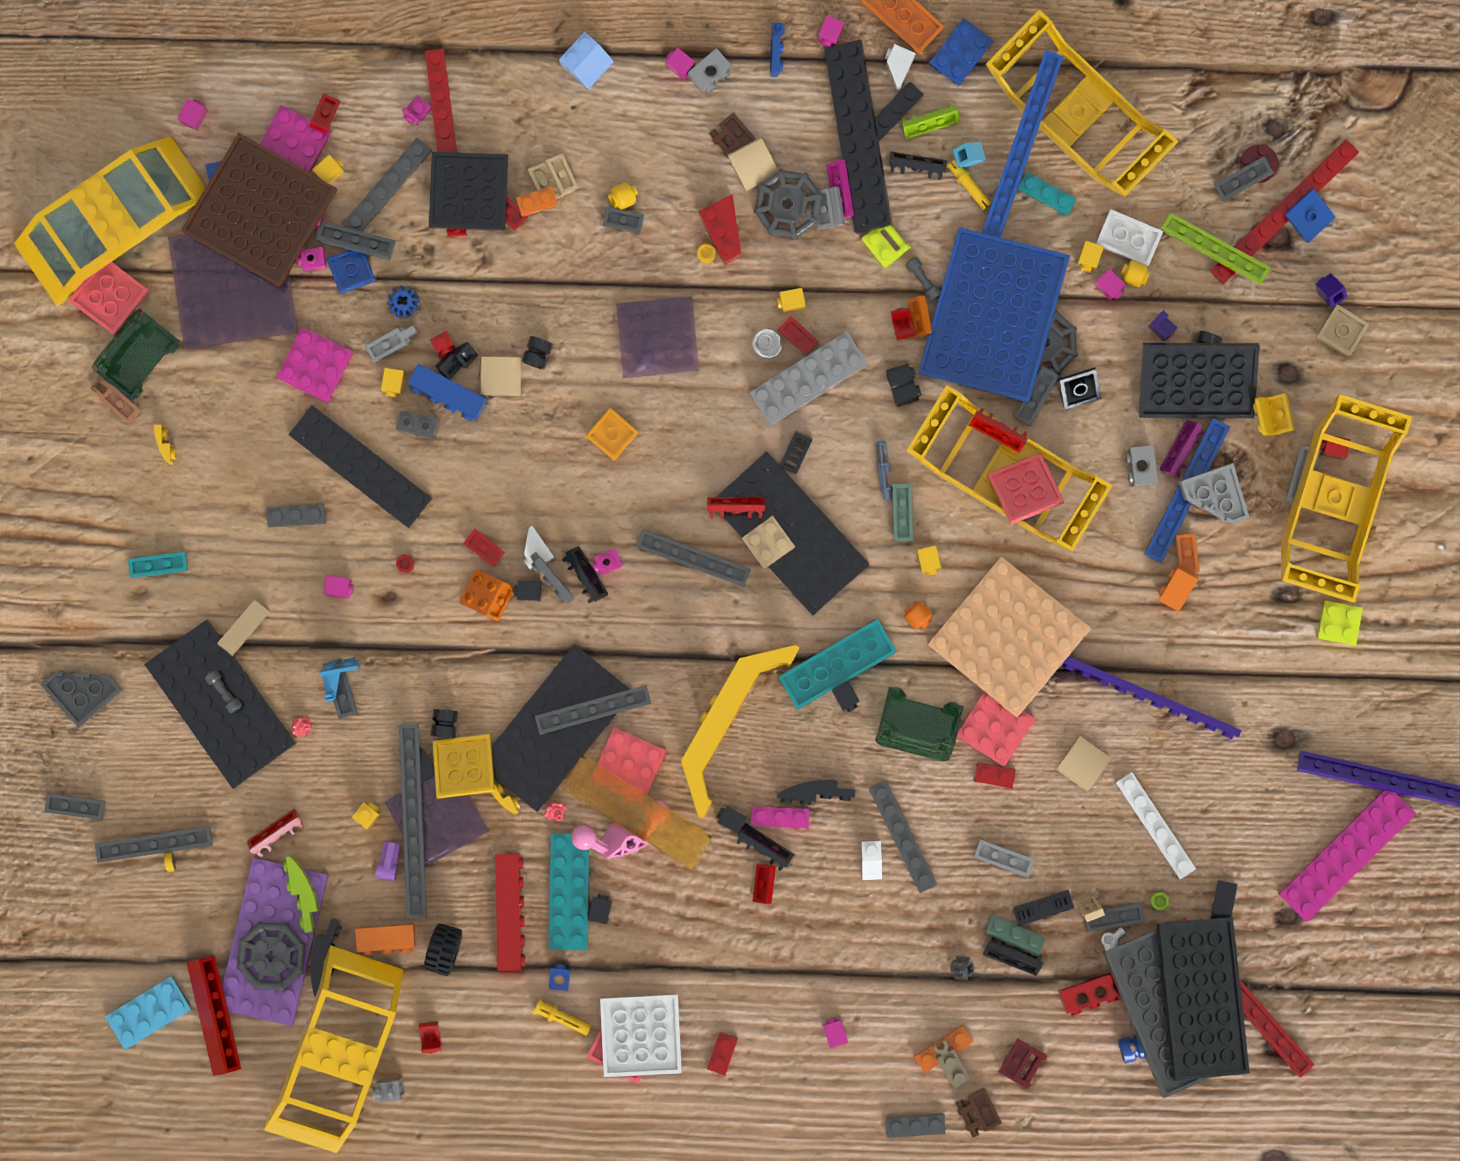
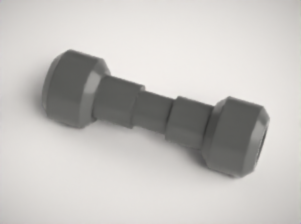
M913 257L906 262L905 266L909 272H913L916 278L920 280L925 289L927 299L933 301L940 296L941 291L938 286H933L931 281L928 280L921 268L922 263L919 258Z
M214 669L205 675L204 679L209 685H213L221 694L222 699L226 703L225 708L229 713H234L241 708L242 704L239 699L234 698L224 687L225 685L221 681V674L218 670Z

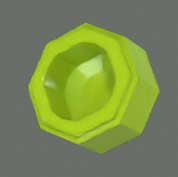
M1155 892L1150 897V904L1157 911L1165 910L1169 906V897L1164 892Z

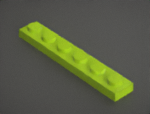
M1170 213L1161 227L1164 233L1260 286L1271 270V267L1173 213Z

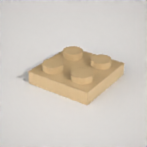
M1336 305L1316 338L1345 356L1350 357L1370 324L1343 307Z
M773 516L742 537V540L763 569H766L795 548Z

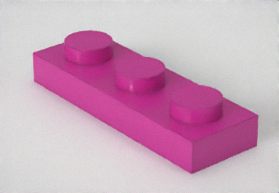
M845 160L826 164L830 188L837 186L840 189L844 219L854 216Z
M752 807L751 826L809 828V809Z

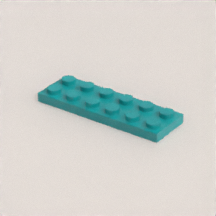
M877 619L778 676L796 709L799 710L897 653Z
M551 833L550 950H588L589 849L580 850L576 848L572 843V833Z

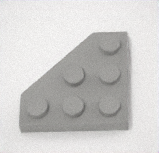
M1233 463L1179 481L1184 500L1227 523L1234 524L1250 518Z

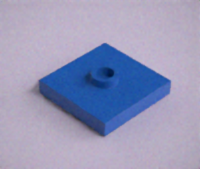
M1310 189L1283 214L1306 243H1309L1336 218L1314 189Z
M348 250L326 258L340 294L376 281L364 253Z

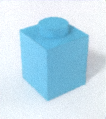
M981 142L965 143L953 149L958 168L971 167L986 160Z

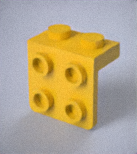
M1287 393L1268 398H1255L1253 407L1259 417L1258 429L1260 433L1264 436H1275L1295 431Z

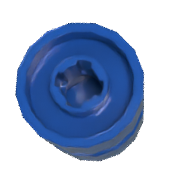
M1136 1034L1133 1035L1132 1039L1129 1037L1118 1039L1120 1052L1125 1064L1136 1061L1137 1057L1140 1059L1146 1058ZM1134 1044L1136 1052H1132L1130 1045Z

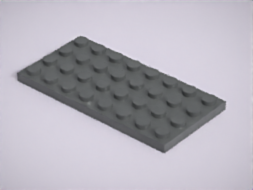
M1157 929L1104 951L1103 955L1162 1098L1169 1097L1209 1079L1173 1081Z

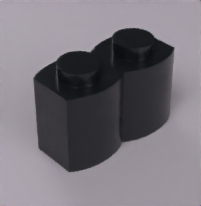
M904 364L886 370L897 408L919 401V396L922 395L919 385L915 386L913 378H916L913 367H909V364Z

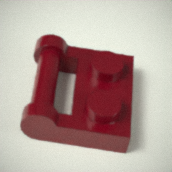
M1017 1038L998 1072L1029 1089L1032 1078L1042 1061H1045L1047 1055ZM1031 1054H1034L1036 1057L1025 1077L1021 1079L1019 1077Z

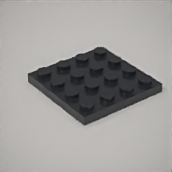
M432 152L429 229L506 231L509 155Z

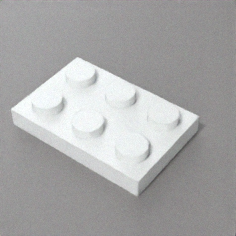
M1110 209L1096 244L1104 246L1103 249L1124 258L1136 260L1149 266L1163 231Z

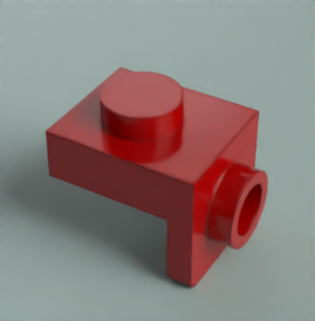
M899 308L891 311L896 339L901 340L914 337L915 330L910 308Z
M438 1021L419 1023L422 1053L433 1054L441 1051L442 1040Z

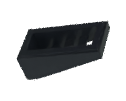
M795 431L780 466L797 474L813 438ZM796 438L807 442L806 446L795 441ZM793 445L803 449V452L793 449ZM791 452L797 456H800V459L798 460L790 456L789 453ZM788 459L796 463V467L786 463V460Z

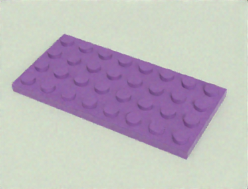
M253 857L222 985L228 1012L293 1026L320 911L312 912L315 931L305 933L304 929H301L300 926L302 911L298 910L297 906L299 894L291 895V892H288L286 881L289 880L288 872L285 873L284 864ZM304 869L315 889L321 910L329 875ZM260 921L275 924L288 923L294 933L306 944L303 966L305 971L285 988V991L255 990L245 976L236 968L238 966V940L249 933ZM267 931V936L278 937L280 932ZM259 933L250 942L255 945L262 939L261 934ZM285 935L283 938L284 942L287 945H289L290 948L295 946L294 943L287 937V935ZM247 948L246 962L251 961L252 949ZM273 951L266 955L270 962L277 957L273 954ZM292 951L291 963L296 965L297 951ZM254 966L247 967L258 978L260 973L255 970ZM287 968L280 974L282 979L287 977L293 970ZM264 976L263 981L276 982V977Z

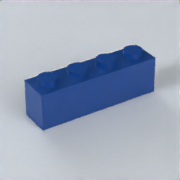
M420 364L417 365L408 382L412 392L421 395V393L428 395L427 399L431 402L445 404V409L453 413L455 410L462 413L461 417L470 422L472 419L478 420L487 403L486 398Z

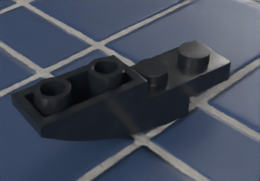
M817 780L787 788L778 793L777 798H781V802L792 803L793 799L800 800V804L811 805L812 801L816 802V794H820V798L823 799L839 796V800L850 801L851 797L855 798L856 790L836 788L837 780Z
M335 918L331 919L326 935L318 934L314 943L311 957V983L315 997L320 986L324 960L330 945L335 946L333 944L335 936L339 937L342 926H340L341 921ZM332 967L331 976L333 975V972H334V970H335V968H333V967Z

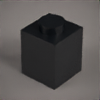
M518 580V585H514V596H517L518 601L541 602L542 582Z
M849 681L832 690L842 711L847 710V712H850L858 707L857 703L860 701Z
M726 806L725 809L721 807L716 818L719 819L717 823L738 834L747 816Z
M598 894L597 897H593L588 917L589 921L608 924L612 906L609 896Z

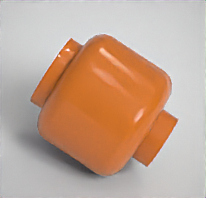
M914 601L904 610L905 620L914 629L920 627L924 629L932 622L930 620L932 611L922 601Z

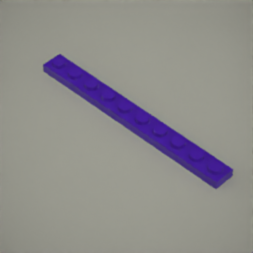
M1069 656L1062 663L1063 668L1070 671L1073 668L1079 670V675L1089 679L1093 676L1102 685L1108 686V684L1116 686V691L1124 694L1128 691L1134 694L1133 698L1137 700L1151 701L1150 705L1159 709L1163 706L1169 709L1168 713L1179 717L1181 714L1186 716V720L1191 723L1197 724V722L1205 724L1204 728L1213 732H1215V729L1222 732V736L1226 738H1238L1242 731Z
M1300 751L1297 765V771L1460 807L1459 785Z

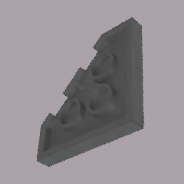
M54 672L41 684L78 728L83 726L123 690L111 675Z

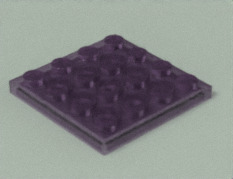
M692 296L616 303L623 378L699 371Z
M435 775L422 783L425 867L488 833L489 829L470 795L438 799L436 797ZM401 792L385 801V804L403 835Z

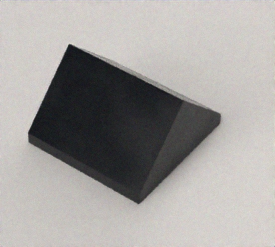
M1095 367L1059 378L1056 382L1065 410L1102 399Z

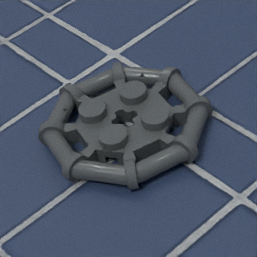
M782 168L757 186L759 189L753 212L758 216L769 235L774 234L798 239V236L819 223L818 217L823 194L818 191L809 178L808 173L786 171ZM786 178L799 180L797 185L786 184ZM780 180L781 185L776 190L771 191L769 187ZM805 184L812 195L806 197L801 187ZM765 193L770 194L768 206L763 207ZM790 198L793 206L786 209L783 202ZM808 201H813L811 215L806 213ZM770 211L775 218L773 223L770 222L764 212ZM802 217L808 219L805 223L796 228L795 222L801 220ZM779 222L790 224V229L778 228Z
M1055 309L1047 338L1049 346H1045L1041 362H1051L1052 367L1045 368L1057 375H1061L1062 370L1078 356L1076 343L1077 328L1068 322L1057 309ZM1055 320L1066 330L1061 332L1055 325H1053ZM1063 336H1069V348L1064 347ZM1061 352L1067 354V355L1059 362V364H1057V362L1055 361V358H1056Z
M260 921L249 933L238 940L239 952L238 966L236 968L245 976L255 990L285 991V988L305 971L303 966L306 944L300 940L288 923L275 924ZM267 931L280 932L278 937L267 936ZM260 933L262 939L255 945L252 944L250 941ZM287 935L295 946L290 948L284 942V936ZM247 948L252 949L251 961L246 962ZM270 951H273V954L277 956L272 962L269 961V958H266ZM292 951H297L296 965L291 963ZM253 965L255 970L260 973L258 978L247 967ZM287 968L293 970L287 977L282 979L280 974ZM264 976H275L276 982L263 981Z

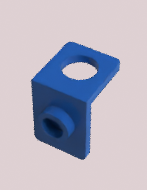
M565 964L551 966L549 969L551 971L549 989L567 991L570 968H566ZM558 974L563 975L565 978V983L561 986L554 983V977Z

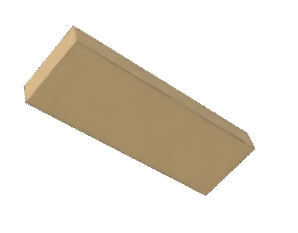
M254 600L217 644L233 656L270 611Z

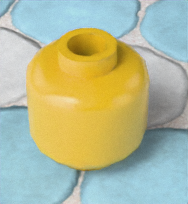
M622 182L610 189L608 198L614 208L617 207L623 210L636 203L638 192L634 185Z
M1131 260L1129 264H1124L1121 274L1124 275V283L1139 288L1141 285L1145 286L1150 271H1148L1146 264Z

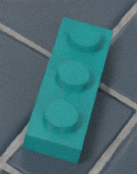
M1028 172L1025 173L1017 189L1065 216H1068L1077 199Z
M186 552L128 559L130 578L189 571Z

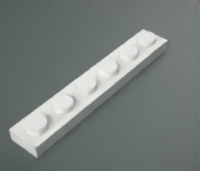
M1130 772L1115 782L1179 880L1196 870L1134 774Z

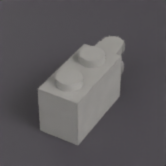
M403 1077L382 1079L376 1082L375 1087H372L373 1098L377 1099V1103L399 1101L404 1098Z

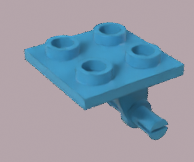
M355 657L344 659L343 663L338 664L336 661H330L321 668L319 673L323 678L324 697L327 702H332L336 698L340 672L359 669L361 659L356 660Z

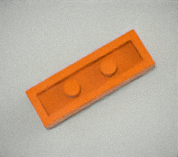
M963 1025L943 1037L948 1043V1048L952 1046L956 1053L973 1043ZM941 1039L935 1042L937 1047H941L943 1044ZM932 1045L914 1056L924 1073L939 1064L935 1057L939 1053L935 1052Z

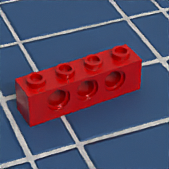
M1111 972L1058 990L1065 1013H1071V1016L1082 1013V1009L1086 1007L1094 1009L1101 1006V1002L1107 1001L1111 1003L1119 1000L1118 996L1120 994L1118 990L1113 988L1114 979ZM1099 986H1103L1105 989L1101 997L1095 995V989ZM1082 992L1085 993L1086 1001L1078 1003L1077 995Z

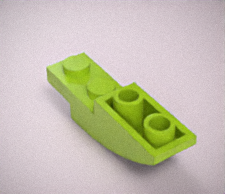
M293 856L286 857L284 870L285 873L288 872L289 880L286 881L287 890L291 892V895L299 894L297 906L298 910L302 911V917L300 918L301 929H304L305 933L315 931L312 912L320 911L315 889L300 863Z

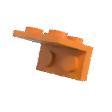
M475 569L459 603L499 622L514 592V587L481 570Z

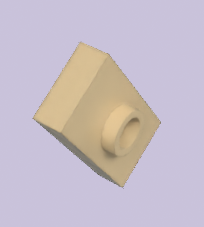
M1094 895L1076 902L1086 922L1105 916L1103 908Z

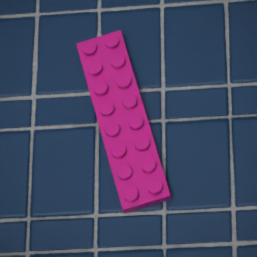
M1383 790L1279 895L1305 922H1308L1416 813L1396 793Z

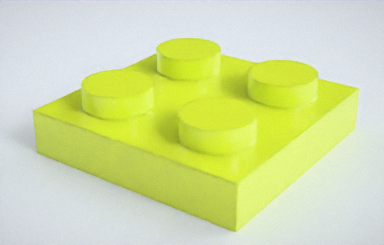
M1324 601L1317 639L1356 646L1363 608Z

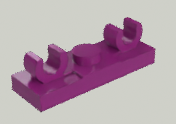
M1186 420L1159 469L1160 471L1173 476H1181L1177 470L1179 467H1186L1182 461L1189 454L1193 443L1199 444L1196 436L1197 434L1204 435V431L1201 430L1202 425Z

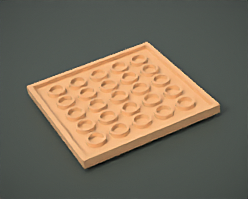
M1000 557L928 643V646L1017 718L1091 628L1003 557Z

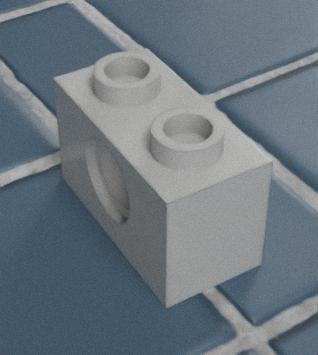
M716 48L688 72V77L704 94L706 91H712L717 86L716 82L720 79H726L731 74L732 66ZM708 69H714L716 71V74L714 76H708L706 74V71Z
M1154 446L1129 448L1128 453H1126V462L1130 464L1131 472H1128L1129 483H1132L1133 487L1156 485L1158 479ZM1137 462H1143L1146 465L1145 471L1137 469Z

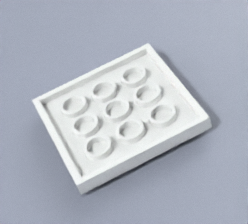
M678 994L600 998L604 1077L682 1073Z

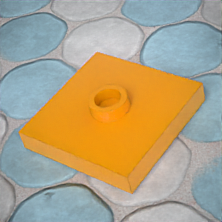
M609 408L585 437L615 462L639 432L613 409Z

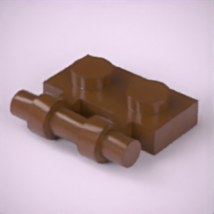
M734 112L719 124L723 130L721 133L718 134L715 129L709 132V135L713 138L712 141L724 151L723 154L726 158H728V154L756 140ZM727 136L734 143L730 147L723 140Z
M985 1088L968 1095L967 1097L970 1101L968 1105H965L962 1099L955 1102L958 1107L957 1112L959 1116L962 1115L966 1124L965 1128L970 1132L972 1138L979 1135L977 1127L981 1125L986 1132L1002 1124ZM973 1109L978 1117L975 1121L972 1120L969 1111Z

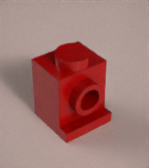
M447 331L430 339L440 359H443L456 348Z

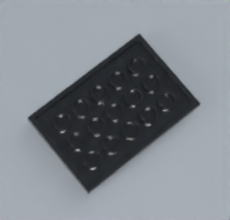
M1143 343L1139 418H1254L1253 404L1255 403L1257 390L1259 343Z

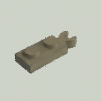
M942 1037V1046L937 1047L935 1043H932V1047L935 1052L939 1053L935 1057L951 1085L956 1089L970 1081L971 1078L953 1047L948 1048V1043Z

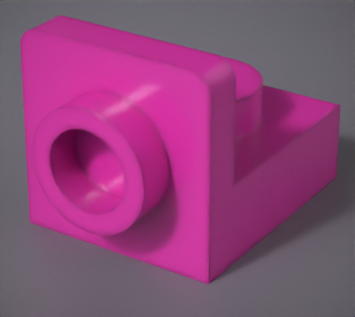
M417 95L406 109H402L403 118L411 125L414 122L418 126L432 110V107Z

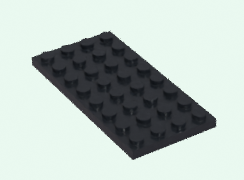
M765 452L716 496L765 497V511H762V518H759V513L756 511L752 512L751 518L748 517V511L739 514L724 511L723 518L741 537L747 535L773 516L795 548L771 564L769 568L812 616L870 565L768 452Z
M205 620L144 665L232 789H235L296 745V742L234 655L231 656L217 644L221 637L209 620ZM216 669L221 674V681L224 683V687L234 698H238L242 706L234 713L227 711L225 708L226 703L222 699L221 694L204 679L205 675L210 671Z
M574 644L492 745L494 778L538 812L616 714L542 735L539 734L535 716L630 690V688Z
M1233 917L1157 924L1173 1081L1250 1074Z

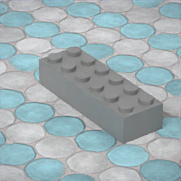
M848 331L757 387L750 394L770 426H773L867 367L868 363Z

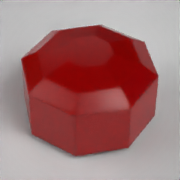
M403 554L397 558L396 567L400 572L409 573L414 570L415 561L412 556Z

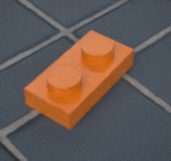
M552 186L516 198L522 217L558 206Z
M918 296L908 300L915 338L931 334V322L925 296Z
M1196 533L1176 535L1179 564L1193 572H1200Z

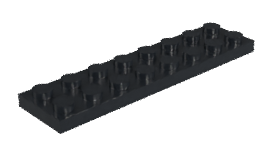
M311 405L289 433L290 437L408 528L412 526L433 499L313 405Z

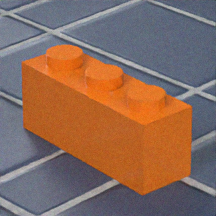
M415 924L355 929L356 952H362V955H373V951L380 950L381 954L393 953V949H400L401 953L412 952V948L417 947Z

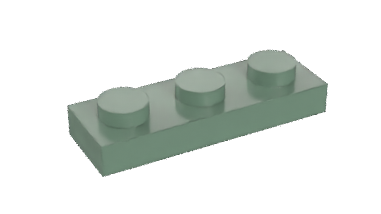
M892 484L894 542H913L912 484Z
M992 914L985 931L986 934L1036 957L1040 955L1046 939Z

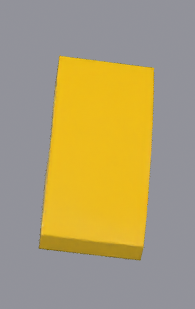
M154 425L155 439L162 457L166 463L174 464V459L177 458L176 448H173V445L170 443H165V441H168V430L163 425Z
M494 782L495 792L491 793L496 800L511 813H520L518 810L520 805L516 797L512 798L509 795L503 798L502 795L505 792L501 784L497 785Z

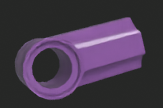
M384 841L375 878L395 881L401 844Z

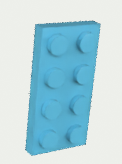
M171 976L108 1014L105 1018L122 1047L126 1050L190 1011L192 1007L174 977Z

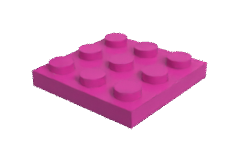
M281 105L260 145L310 173L332 132L328 130L327 134L309 127L311 120Z
M301 327L276 378L329 403L354 352Z

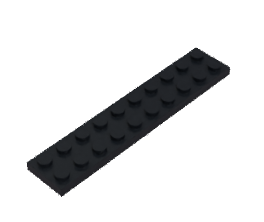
M859 39L824 48L842 159L846 162L854 211V216H852L854 232L858 234L893 226L863 42Z

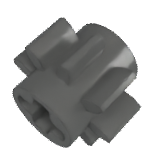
M956 956V960L951 962L950 971L952 974H955V979L968 980V976L973 974L974 964L969 962L970 957Z

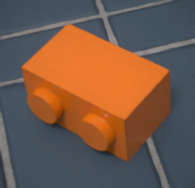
M1180 564L1176 568L1173 567L1167 576L1170 578L1167 584L1163 583L1158 591V594H1160L1159 601L1178 612L1199 578L1198 574Z

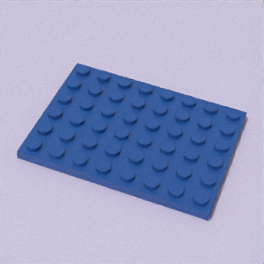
M959 227L931 325L932 333L928 336L918 374L1029 403L1070 255Z

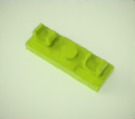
M948 103L949 108L942 109L939 106V111L927 113L918 118L915 115H912L913 119L908 121L902 118L905 139L907 140L960 123L957 106Z

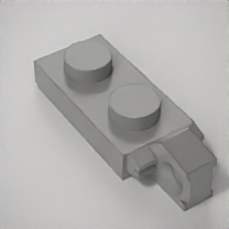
M414 326L406 330L404 327L396 328L366 345L365 348L376 364L412 342L410 338L418 334Z

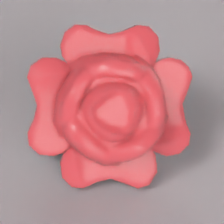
M306 716L294 719L292 721V734L297 738L307 735L311 730V720Z
M563 802L550 803L546 807L544 816L547 817V820L554 819L560 821L567 807Z

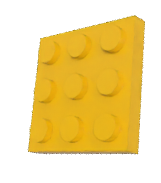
M490 734L433 741L436 797L438 799L495 792Z

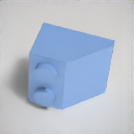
M586 32L559 59L560 65L588 90L614 62L603 48Z

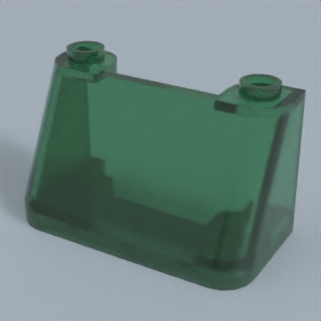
M137 309L92 364V369L133 400L134 397L138 398L143 392L142 382L165 354L176 352L179 348L178 343L180 340L144 311Z
M889 687L875 742L884 747L926 758L948 761L955 747L964 706L958 705L955 702L944 704L943 708L905 699L906 694L901 688Z

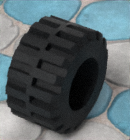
M441 923L435 927L424 961L425 970L445 976L452 972L462 940L461 929Z

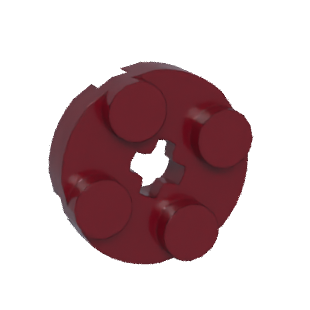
M1266 144L1253 145L1244 151L1239 167L1241 170L1255 162L1256 159L1266 156L1276 173L1279 167L1278 157ZM1275 173L1261 180L1258 183H1264L1269 181L1275 175Z

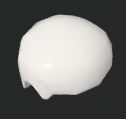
M772 329L757 331L753 337V349L760 357H775L782 349L780 336Z

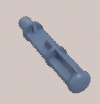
M878 441L875 446L881 492L883 493L884 500H891L890 492L892 487L888 486L887 474L890 472L887 443L885 441ZM884 445H885V448H886L887 461H885V457H884V448H883ZM877 446L880 449L881 462H879Z

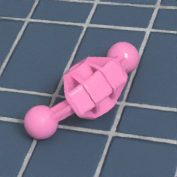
M662 800L652 801L646 808L648 819L639 833L619 822H614L605 832L603 841L596 838L593 828L587 825H580L572 832V843L580 850L592 848L607 859L623 857V855L637 852L639 849L650 844L647 840L656 825L663 824L669 819L670 807Z

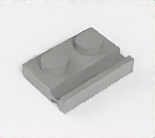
M835 186L834 188L819 190L823 194L818 217L819 223L816 224L817 230L845 225L839 187Z

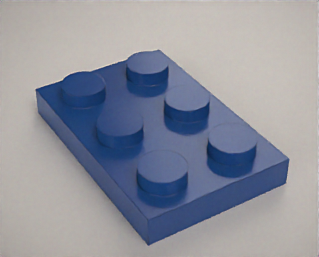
M963 18L931 59L929 65L959 87L994 40Z

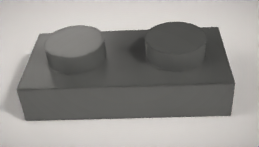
M606 207L603 227L640 234L644 214Z

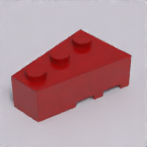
M730 195L698 211L699 217L724 266L741 258L733 195Z

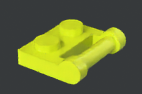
M892 226L871 230L861 238V241L884 269L912 248L908 243L904 242ZM883 229L887 231L900 249L897 252L881 234Z

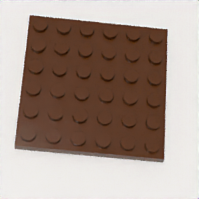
M238 132L182 227L181 232L281 288L338 189Z

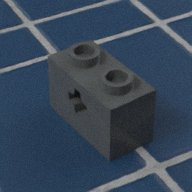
M400 411L396 430L401 433L436 440L440 422L438 419Z

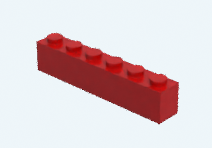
M520 853L495 854L498 971L522 970V966L526 965V956L522 954V946H525V935H522L521 927H525V916L521 915V908H524V896H521V888H524V877H520V869L524 868V859L520 857Z
M215 955L186 962L213 1076L242 1069Z

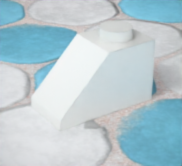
M894 44L893 49H888L885 59H887L886 67L895 90L899 92L915 58V53Z
M533 526L528 529L524 551L526 557L524 562L530 570L533 568L531 565L533 560L530 556L534 552H537L546 564L555 559Z
M861 841L862 880L882 879L881 841Z

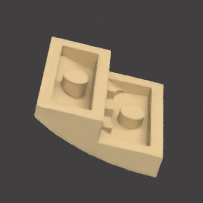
M761 137L728 154L730 162L746 191L759 185V183H763L778 172Z
M563 154L547 159L544 163L531 167L526 171L535 191L552 186L556 199L579 188Z
M480 357V395L521 396V358Z
M1079 736L1056 770L1088 792L1111 758Z

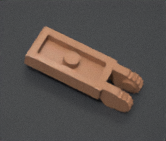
M101 376L98 380L108 388L107 391L103 394L94 385L90 389L129 425L142 410Z

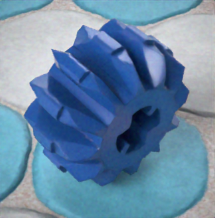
M402 285L399 286V292L395 288L392 289L395 295L389 294L388 298L393 301L387 302L388 306H393L390 312H396V317L398 318L402 313L403 317L407 318V312L413 316L412 308L419 309V306L414 304L420 302L419 298H414L417 292H411V287L409 286L404 291ZM402 298L407 302L405 306L400 304Z

